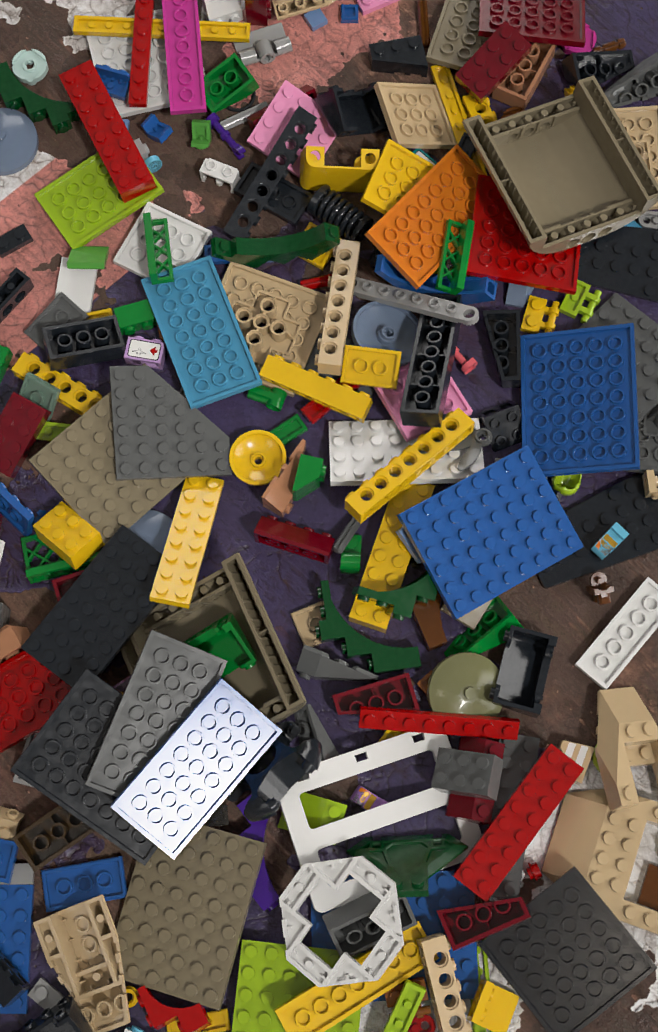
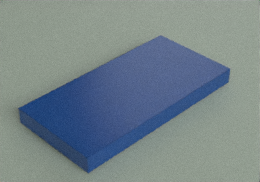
M123 856L41 871L46 912L66 909L103 894L105 901L126 898L128 892Z

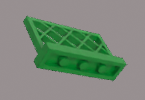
M37 534L21 538L26 565V577L31 584L85 570L102 550V548L75 570L61 557L56 562L49 561L48 559L54 551L44 544ZM35 541L39 544L34 551H31L27 548L26 543ZM42 546L50 549L45 557L37 554ZM34 557L42 560L39 566L31 568L30 562Z

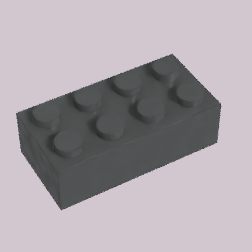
M372 892L322 915L340 957L344 952H347L352 957L376 945L386 932L369 918L381 902ZM406 897L398 898L402 932L417 925Z

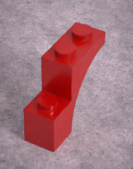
M145 985L137 989L139 993L137 1000L142 1008L145 1007L148 1013L145 1017L150 1027L159 1030L179 1019L177 1026L180 1032H199L212 1025L204 1006L200 1005V1003L186 1008H172L159 1002Z

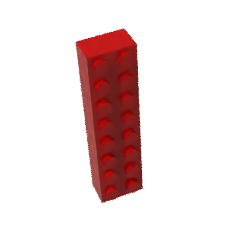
M91 59L58 75L123 202L126 203L157 188L147 165Z
M549 744L452 876L487 903L584 768L553 744Z

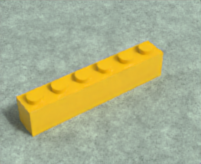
M268 354L259 373L262 380L364 423L373 404L369 394L363 391L355 392L347 384H342L341 386L328 376L325 378L318 376L319 373L312 369L306 371L298 363L291 362L290 364L285 362V359L279 355L271 356Z

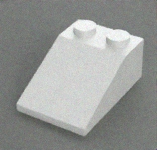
M202 0L203 11L207 21L239 22L243 20L240 0Z

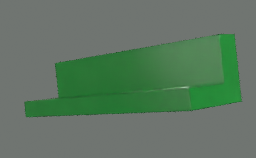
M150 212L143 213L148 268L152 285L174 282L167 218L152 220ZM164 225V228L159 233L154 230V226ZM159 239L166 242L161 248L156 245ZM161 254L167 256L163 263L157 260ZM165 269L169 272V276L159 277V273Z
M451 219L447 220L435 289L452 295H457L464 290L475 221L467 219L464 223H460ZM451 226L459 228L458 236L454 237L451 232ZM451 242L456 248V252L453 254L448 248V244ZM448 259L453 264V269L450 271L445 265ZM447 276L450 281V287L442 285L443 277Z

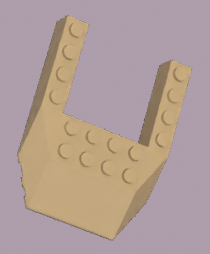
M604 788L566 793L541 871L552 882H555L575 866L620 922L658 935V912L624 900L645 825L649 823L658 827V802L638 796L640 804L629 809L610 811Z

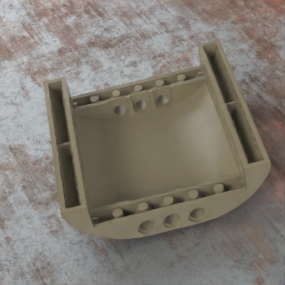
M594 75L579 80L572 95L488 124L484 123L480 115L465 119L462 122L525 240L536 253L549 254L560 252L607 235L637 219L658 202L657 182Z
M236 553L221 562L222 569L196 583L189 609L162 603L158 604L120 651L132 675L151 629L183 642L223 616L232 613L253 649L257 661L252 668L246 670L239 667L222 679L270 721L276 724L306 705L307 701L240 553Z

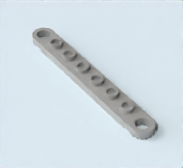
M356 277L353 295L359 298L377 301L382 304L454 323H463L466 326L474 325L479 321V312L475 307ZM468 313H469V314L471 313V314L474 315V316L471 317V318H466V317H465L466 315H468Z

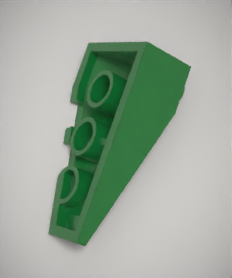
M497 596L493 598L475 629L472 630L468 627L462 635H458L444 654L448 657L459 652L483 653L504 643L505 630H509L511 625L524 627L500 597Z

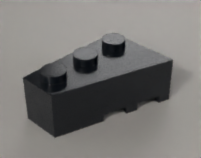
M421 35L369 44L368 58L372 72L391 74L399 72L409 76L410 74H418L421 77H427L428 63Z

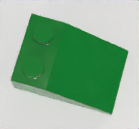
M233 53L204 76L206 105L212 113H216L247 98L260 88L236 53Z

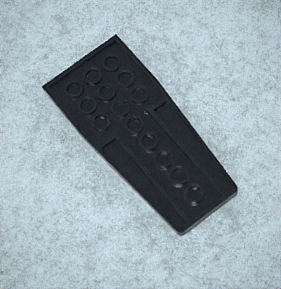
M623 226L614 232L581 244L578 280L592 287L658 303V229Z
M639 473L621 481L565 512L584 547L536 574L544 589L658 550V499L653 500L652 497L645 498L642 479L644 473ZM617 522L629 535L601 560L591 548Z

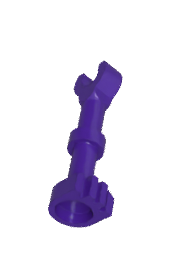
M216 113L210 114L205 120H211V129H216L220 134V138L226 141L232 148L238 160L244 158L245 155L243 153L246 150L233 140L228 130L222 127L219 123V116Z

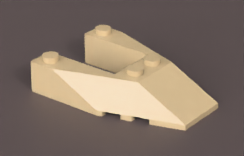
M634 687L599 690L597 693L598 726L596 727L597 747H595V754L609 810L629 809L640 804L630 767L652 765L658 787V726Z

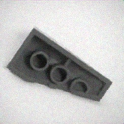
M305 644L296 668V673H299V677L305 680H310V678L315 680L377 682L378 675L357 666L350 668L348 667L349 664L341 659H334L333 661L330 659L329 654Z

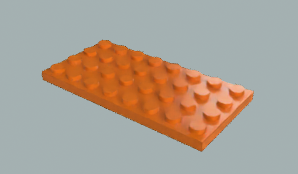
M458 144L364 234L416 290L439 268L447 220L451 219L460 223H464L467 219L472 220L478 174L486 175ZM451 226V232L454 237L458 236L459 228ZM452 242L448 244L450 252L453 253L456 250Z

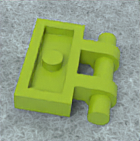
M577 279L575 295L566 294L559 310L561 313L574 319L579 313L582 315L580 322L583 324L587 323L588 319L592 318L595 306L599 305L601 301L600 296L602 292L595 290L594 294L590 293L591 285ZM584 300L589 301L587 308L582 306Z

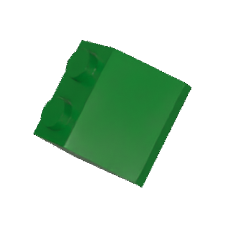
M301 454L292 489L294 501H298L318 489L320 483L325 481L327 466L324 465V459Z

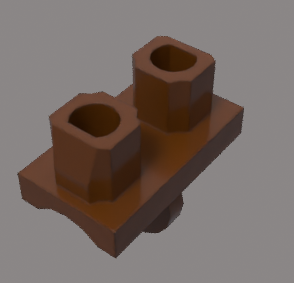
M593 573L590 577V584L592 586H586V591L592 594L593 602H598L599 605L611 603L610 593L614 592V587L607 584V577L604 573Z

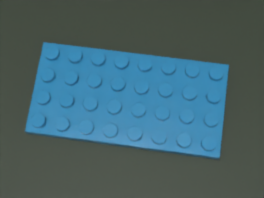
M210 255L173 268L174 282L152 285L150 277L141 279L142 286L191 409L203 407L262 385V380ZM168 271L159 273V277L169 276Z

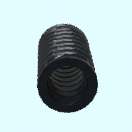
M327 184L317 190L307 207V211L320 221H323V223L338 226L339 235L344 237L345 240L361 242L365 237L364 234L371 229L374 221L370 216H364L363 211H359L358 207H353L351 202L348 203L346 198H342V195L337 194L335 190H331Z

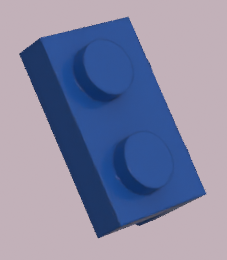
M96 64L95 68L110 97L125 101L130 87V74L123 69L117 70L108 65Z

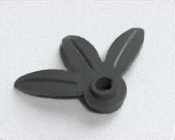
M474 428L469 436L450 450L459 451L469 448L458 464V471H464L471 467L479 457L482 447L488 446L492 442L493 436L488 429L480 428L476 430Z

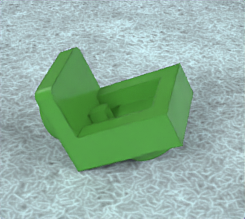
M193 119L191 147H196L197 149L208 148L212 141L211 120Z

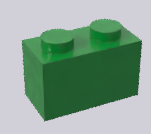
M148 299L114 308L122 335H132L136 331L150 330L157 326Z

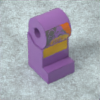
M360 785L357 786L350 797L353 802L361 806L365 811L388 803Z

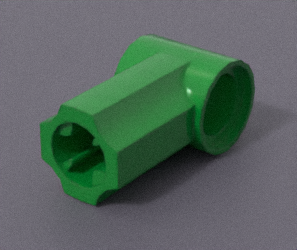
M260 385L249 389L247 398L265 404L267 408L273 411L280 412L287 397V392L280 388L273 387L271 389Z

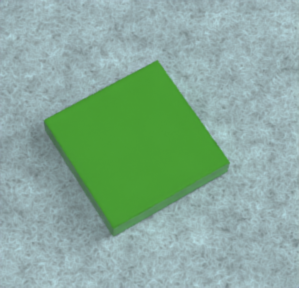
M82 246L71 249L67 268L105 269L109 247Z

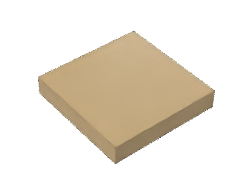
M322 601L291 613L303 645L315 647L322 644L320 643V638H316L315 626H318V621L325 620L324 617L321 618L319 606H322Z

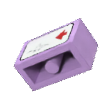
M128 336L124 359L126 364L141 366L145 363L150 368L163 370L167 348L165 342L159 339L147 340L141 336Z

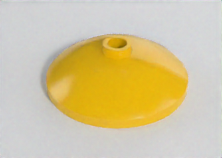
M252 430L242 434L235 440L230 449L229 462L233 473L242 482L254 486L266 485L271 483L275 476L279 477L281 467L284 463L286 464V450L281 440L274 434L264 430ZM257 459L262 460L260 464L255 463Z

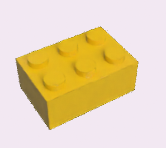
M62 501L33 525L38 538L75 570L104 546L100 532Z

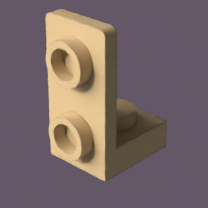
M646 470L642 475L645 498L652 497L653 500L658 499L657 475L655 476L654 470Z

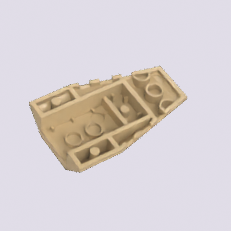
M103 894L33 922L47 963L51 969H55L58 974L57 979L61 985H65L70 993L69 997L72 996L93 1032H107L129 1024L131 1021L119 938Z

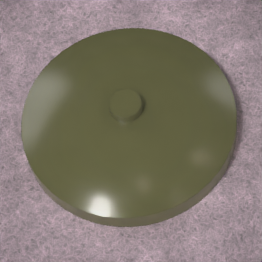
M459 652L444 658L432 671L427 684V701L431 712L497 717L502 707L493 704L492 699H489L491 687L496 686L499 669L488 658L476 653Z

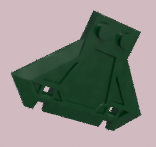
M433 834L381 836V840L374 841L373 837H365L348 849L346 853L351 857H365L396 882L398 898L429 897L428 879L469 847L450 834H441L442 838H433Z

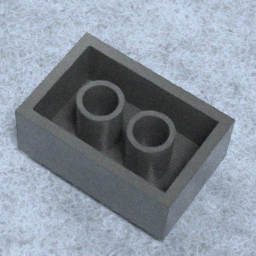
M439 747L431 787L442 793L497 801L504 760L493 754Z

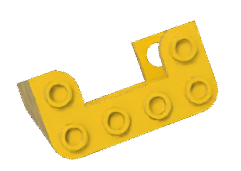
M306 146L300 153V185L306 190L317 191L320 187L327 184L331 190L337 192L363 193L379 161L380 149H361V156L356 158L353 167L324 166L325 147ZM312 151L319 152V160L314 154L311 153Z

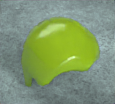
M582 474L553 476V489L559 491L563 496L573 495L580 487Z

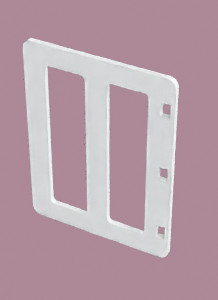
M407 732L321 761L318 770H314L312 774L308 775L309 779L297 781L279 803L281 804L280 806L300 868L306 863L321 862L318 851L322 848L447 805L449 793H442L434 788H430L311 829L300 800L301 793L427 750L432 751L436 762L439 747L452 749L448 736L444 734L422 733L424 740L414 743L412 736L421 733ZM365 752L367 759L357 762L354 756ZM456 819L461 834L459 841L466 844L469 848L442 869L463 861L482 835L478 824ZM355 878L345 881L338 890L333 889L324 880L320 879L309 895L313 908L317 912L323 913L343 906L371 891Z

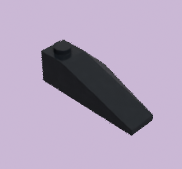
M631 50L571 53L561 61L564 78L575 87L577 82L594 75L598 83L601 84L635 67Z

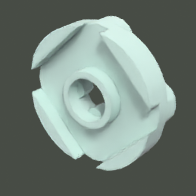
M31 49L32 51L21 50L12 60L13 73L19 81L33 86L46 76L49 70L45 56L36 49ZM34 64L33 68L27 69L26 65Z

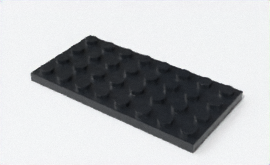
M122 525L21 648L70 687H73L86 668L99 677L157 606V602L150 601V593L162 553Z

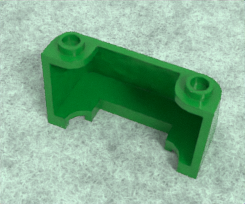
M232 613L223 616L183 641V643L227 660L228 662L221 678L239 667L240 669L245 668L248 670L257 661L253 649Z

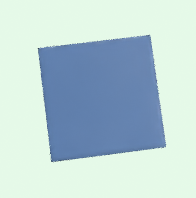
M320 8L304 14V20L312 31L328 24V20Z

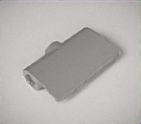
M281 22L251 31L250 43L233 42L237 55L245 66L258 62L268 64L274 61L275 57L293 51L290 38L286 36Z

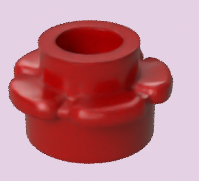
M529 862V867L526 868L530 879H535L537 882V879L543 877L536 862L532 864Z

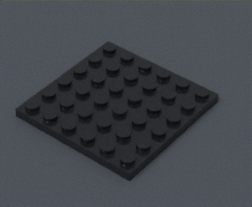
M575 866L526 904L532 918L486 937L479 943V946L547 1032L581 1031L657 969L655 963Z

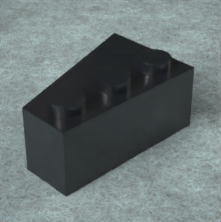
M0 951V1004L4 1008L12 1005L31 985Z

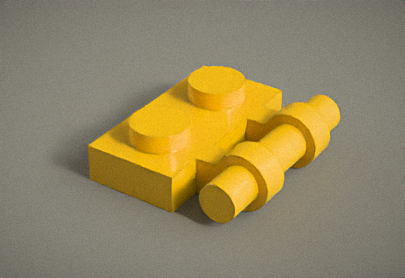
M530 295L520 331L530 334H538L539 329L545 330L544 333L554 332L556 327L554 323L556 317L559 316L560 303L553 301L552 307H546L547 299ZM544 314L549 316L547 322L542 321Z

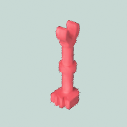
M456 346L454 358L462 365L461 371L466 375L476 368L478 362L473 357L467 361Z

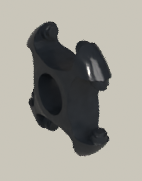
M293 721L275 724L282 730V733L226 797L229 801L234 802L238 800L243 792L247 790L252 791L251 798L244 809V816L249 821H262L277 815L276 811L281 805L279 801L305 773L307 775L312 774L320 766L322 744L317 739L311 738L302 742L297 747H290V742L300 733V727Z

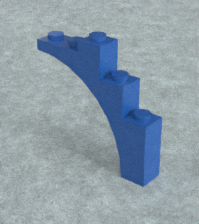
M383 254L377 255L374 272L391 283L392 286L421 294H450L435 289L438 274H432L416 290ZM447 276L443 277L442 285L450 287V281ZM466 277L464 290L458 294L462 295V302L465 305L495 301L498 283L488 277Z

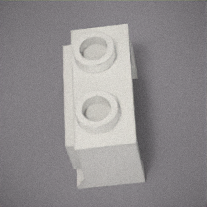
M205 158L199 170L202 182H205L207 176L216 178L217 186H222L224 182L229 183L231 186L230 192L233 194V189L241 179L237 168L211 158Z

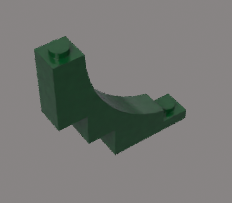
M324 222L312 229L281 237H235L231 241L214 237L211 239L212 257L253 268H258L268 261L286 264L297 256L314 260L340 244L339 227Z

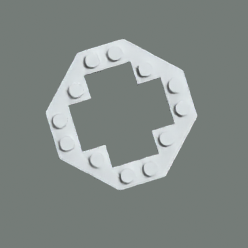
M363 856L303 864L279 897L283 917V937H285L286 960L318 987L378 981L404 946L396 882ZM350 874L381 900L369 918L386 932L362 965L347 952H344L335 966L331 968L301 942L313 924L301 915L298 909L320 879L324 880L333 889L338 890Z

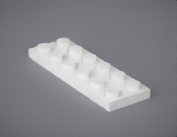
M647 577L576 662L575 666L603 690L608 689L658 628V584Z

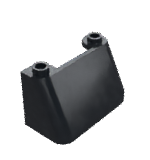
M511 625L509 630H505L503 641L506 644L495 687H491L489 699H492L493 704L534 718L540 715L542 709L540 702L543 700L549 666L558 637Z

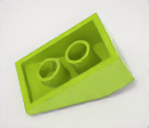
M305 792L300 794V800L311 829L344 818L347 805ZM282 812L278 828L288 831Z

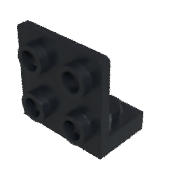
M508 401L477 413L479 421L485 424L486 429L492 433L493 440L490 444L494 452L522 442V415L519 405L515 402Z

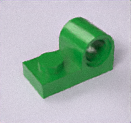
M354 535L341 553L340 573L359 574L362 535Z

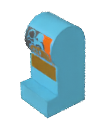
M616 522L591 550L603 560L629 533Z

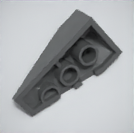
M658 52L643 60L604 91L613 108L658 97Z
M310 704L305 705L294 713L295 723L300 727V733L297 735L299 737V745L306 740L315 738L322 744L321 761L339 756L338 751ZM306 773L300 779L301 781L309 779Z

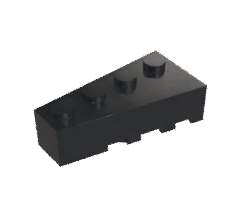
M520 309L482 311L483 322L502 388H521Z

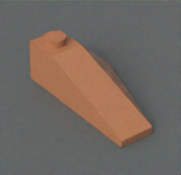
M304 439L301 440L289 458L290 463H284L281 467L279 478L275 476L262 495L263 507L282 518L285 514H289L294 506L292 504V489L300 456L305 453L306 440Z

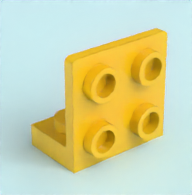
M481 979L466 1020L493 1032H507L519 996L494 985L492 982Z

